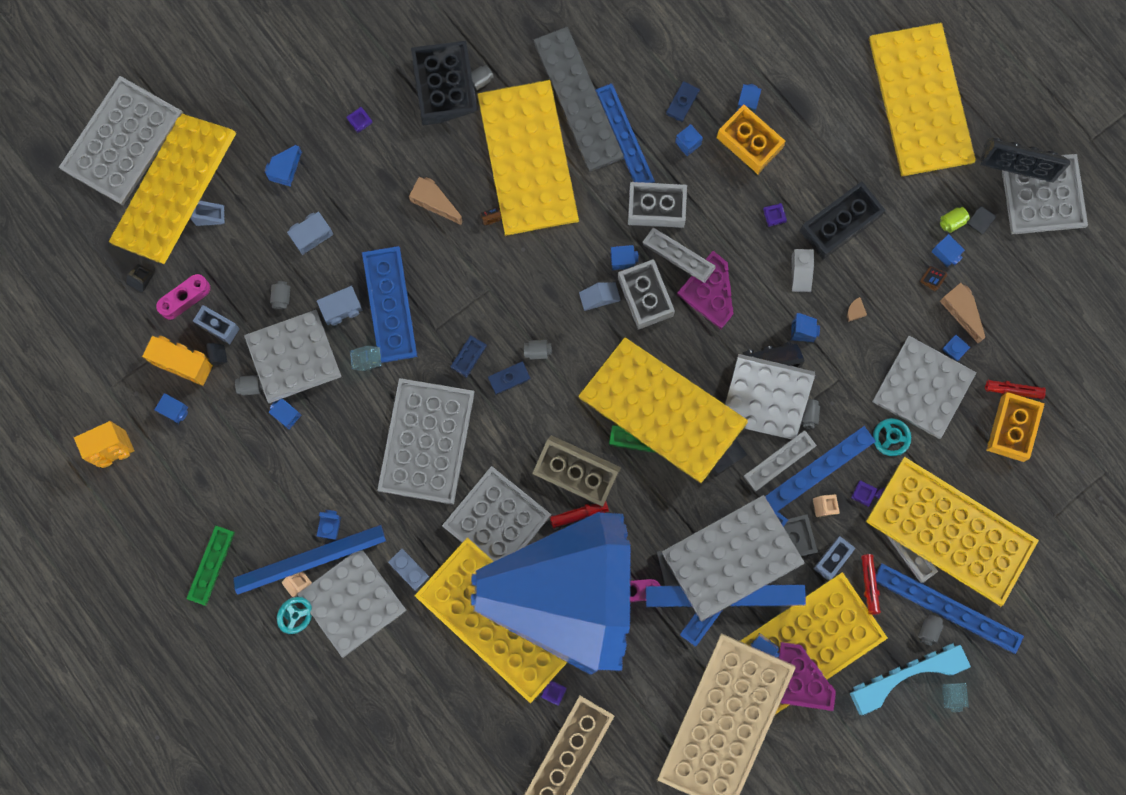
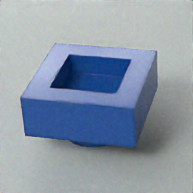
M955 335L942 350L957 362L970 347Z

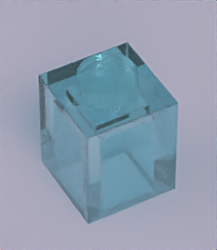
M363 346L350 351L353 370L367 371L382 366L380 347Z
M966 683L942 684L944 708H951V712H961L963 707H969Z

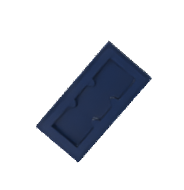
M683 81L666 115L683 123L700 89Z
M470 335L452 363L451 369L467 378L487 345Z
M523 361L488 376L496 395L531 380Z

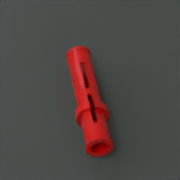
M988 379L985 385L986 392L1002 393V395L1008 392L1018 396L1043 400L1046 394L1045 387L1014 384L1006 380L1000 382Z
M606 501L603 506L596 503L591 505L585 504L584 507L550 516V521L554 529L585 519L598 512H609Z
M871 554L861 556L865 583L864 597L867 599L868 614L876 615L881 613L878 599L880 591L877 590L874 557Z

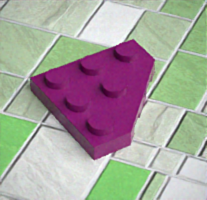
M712 251L705 260L715 265V270L704 283L691 276L678 291L677 295L722 330L734 314L728 274L729 269L728 262Z
M780 642V655L778 658L796 666L780 703L834 711L836 691L823 676L817 665L807 655L801 645Z

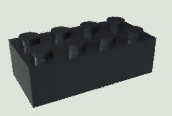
M861 181L804 223L800 233L821 259L824 260L882 217L885 209Z

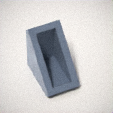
M199 200L190 219L196 226L224 224V205Z
M615 282L596 283L579 292L584 311L621 301Z

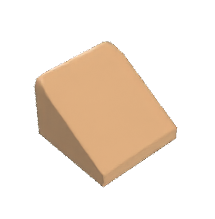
M836 494L813 498L816 517L840 513Z
M302 571L286 577L282 584L292 597H296L299 592L312 584V582Z

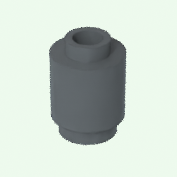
M480 66L471 72L474 91L491 82L493 74L488 66Z
M276 281L275 284L271 285L270 303L272 308L287 309L291 287L287 285V282Z
M529 340V342L524 343L525 358L548 359V355H552V346L547 340Z
M258 375L241 376L240 379L235 380L236 393L242 394V396L261 394V390H263Z
M808 399L801 424L804 428L814 429L815 426L819 425L820 406L817 400Z
M928 615L924 619L918 635L922 643L929 646L937 644L944 627L941 618Z

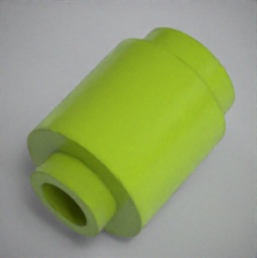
M963 207L955 208L941 217L940 226L944 231L951 233L967 223L970 219L969 214Z

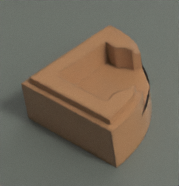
M860 297L854 300L848 309V322L867 315Z

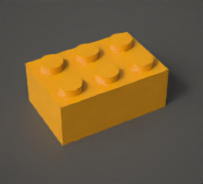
M745 105L718 130L717 139L757 174L783 149L785 140Z
M152 336L142 356L150 364L201 386H204L213 367L209 362V358L205 357V354L196 350L192 353V351L187 349L188 347L180 343L175 345L163 336H159V338Z
M1008 392L1002 395L986 451L1022 462L1030 459L1044 403Z
M111 421L74 437L82 459L97 467H108L112 464V461L125 459L130 456V453L134 452L126 430Z

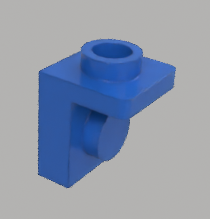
M325 510V513H319L320 522L317 537L337 540L341 517L336 515V511Z

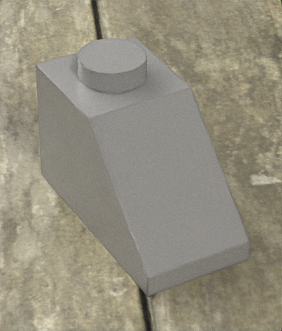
M794 249L792 253V292H811L814 250Z

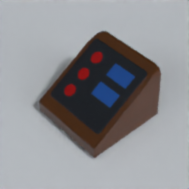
M498 208L480 213L485 226L502 220L501 212Z
M930 266L920 282L936 292L948 274Z

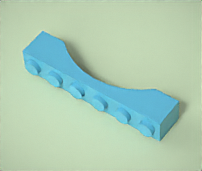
M953 643L943 647V652L937 654L936 651L926 654V659L920 662L918 659L908 662V667L902 670L900 667L890 670V675L884 678L882 675L872 678V683L866 686L864 683L854 686V691L850 692V695L859 715H864L880 708L889 692L899 682L909 676L921 672L954 675L970 668L971 666L961 645L954 646Z

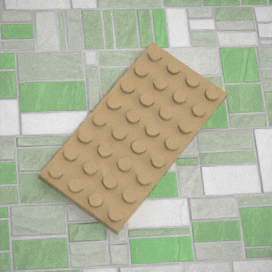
M721 633L657 780L689 795H740L796 666Z

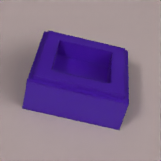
M362 107L346 117L357 133L373 123Z
M782 203L763 208L768 227L787 221Z
M860 480L851 499L869 507L877 488Z
M551 680L545 687L541 698L559 706L567 688Z

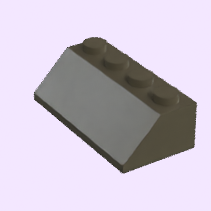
M551 435L547 439L532 474L603 506L621 467Z

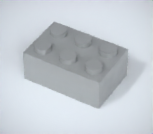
M630 182L628 225L684 228L686 221L687 185Z
M654 259L618 272L619 283L638 330L674 316L675 310Z

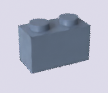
M319 211L309 214L305 221L300 224H294L287 232L302 255L334 235Z
M352 286L317 300L327 325H337L342 322V319L346 317L353 318L359 315L360 311H363Z
M204 305L193 320L198 327L229 345L240 329L234 322Z
M837 537L813 569L826 580H831L855 550V547L842 537Z
M403 549L388 561L416 592L430 579Z

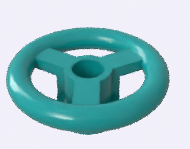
M885 419L874 429L873 438L876 441L874 444L881 453L887 456L901 455L911 444V432L908 426L898 419ZM890 424H895L901 427L905 433V436H902V432L898 428H892ZM885 427L887 440L881 445L879 433ZM890 434H894L896 439H891ZM905 442L898 450H887L890 444Z
M293 597L285 601L277 614L279 628L287 634H295L305 629L312 618L310 602L303 597ZM293 603H302L306 608L300 610ZM306 615L304 621L299 626L293 628L295 622L300 617ZM283 617L289 621L287 627L283 623Z

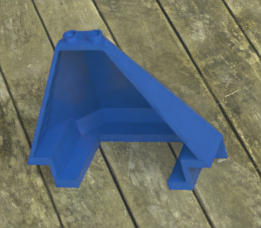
M595 513L477 569L471 577V585L475 586V592L471 594V605L474 606V611L590 675L598 670L622 671V656L625 655L627 644L626 633H629L630 542L626 540L628 533L626 524H623V514Z

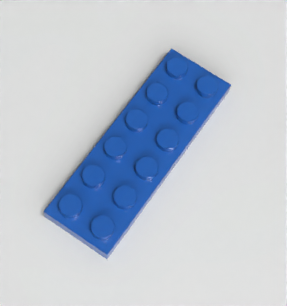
M400 247L362 252L379 362L384 363L417 357Z

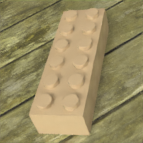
M579 696L525 795H571L612 722L614 715Z

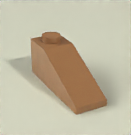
M419 177L409 195L410 201L461 225L463 222L462 216L435 182L427 177L424 179Z
M960 283L944 296L940 302L977 343H980L985 338L976 302L970 288Z

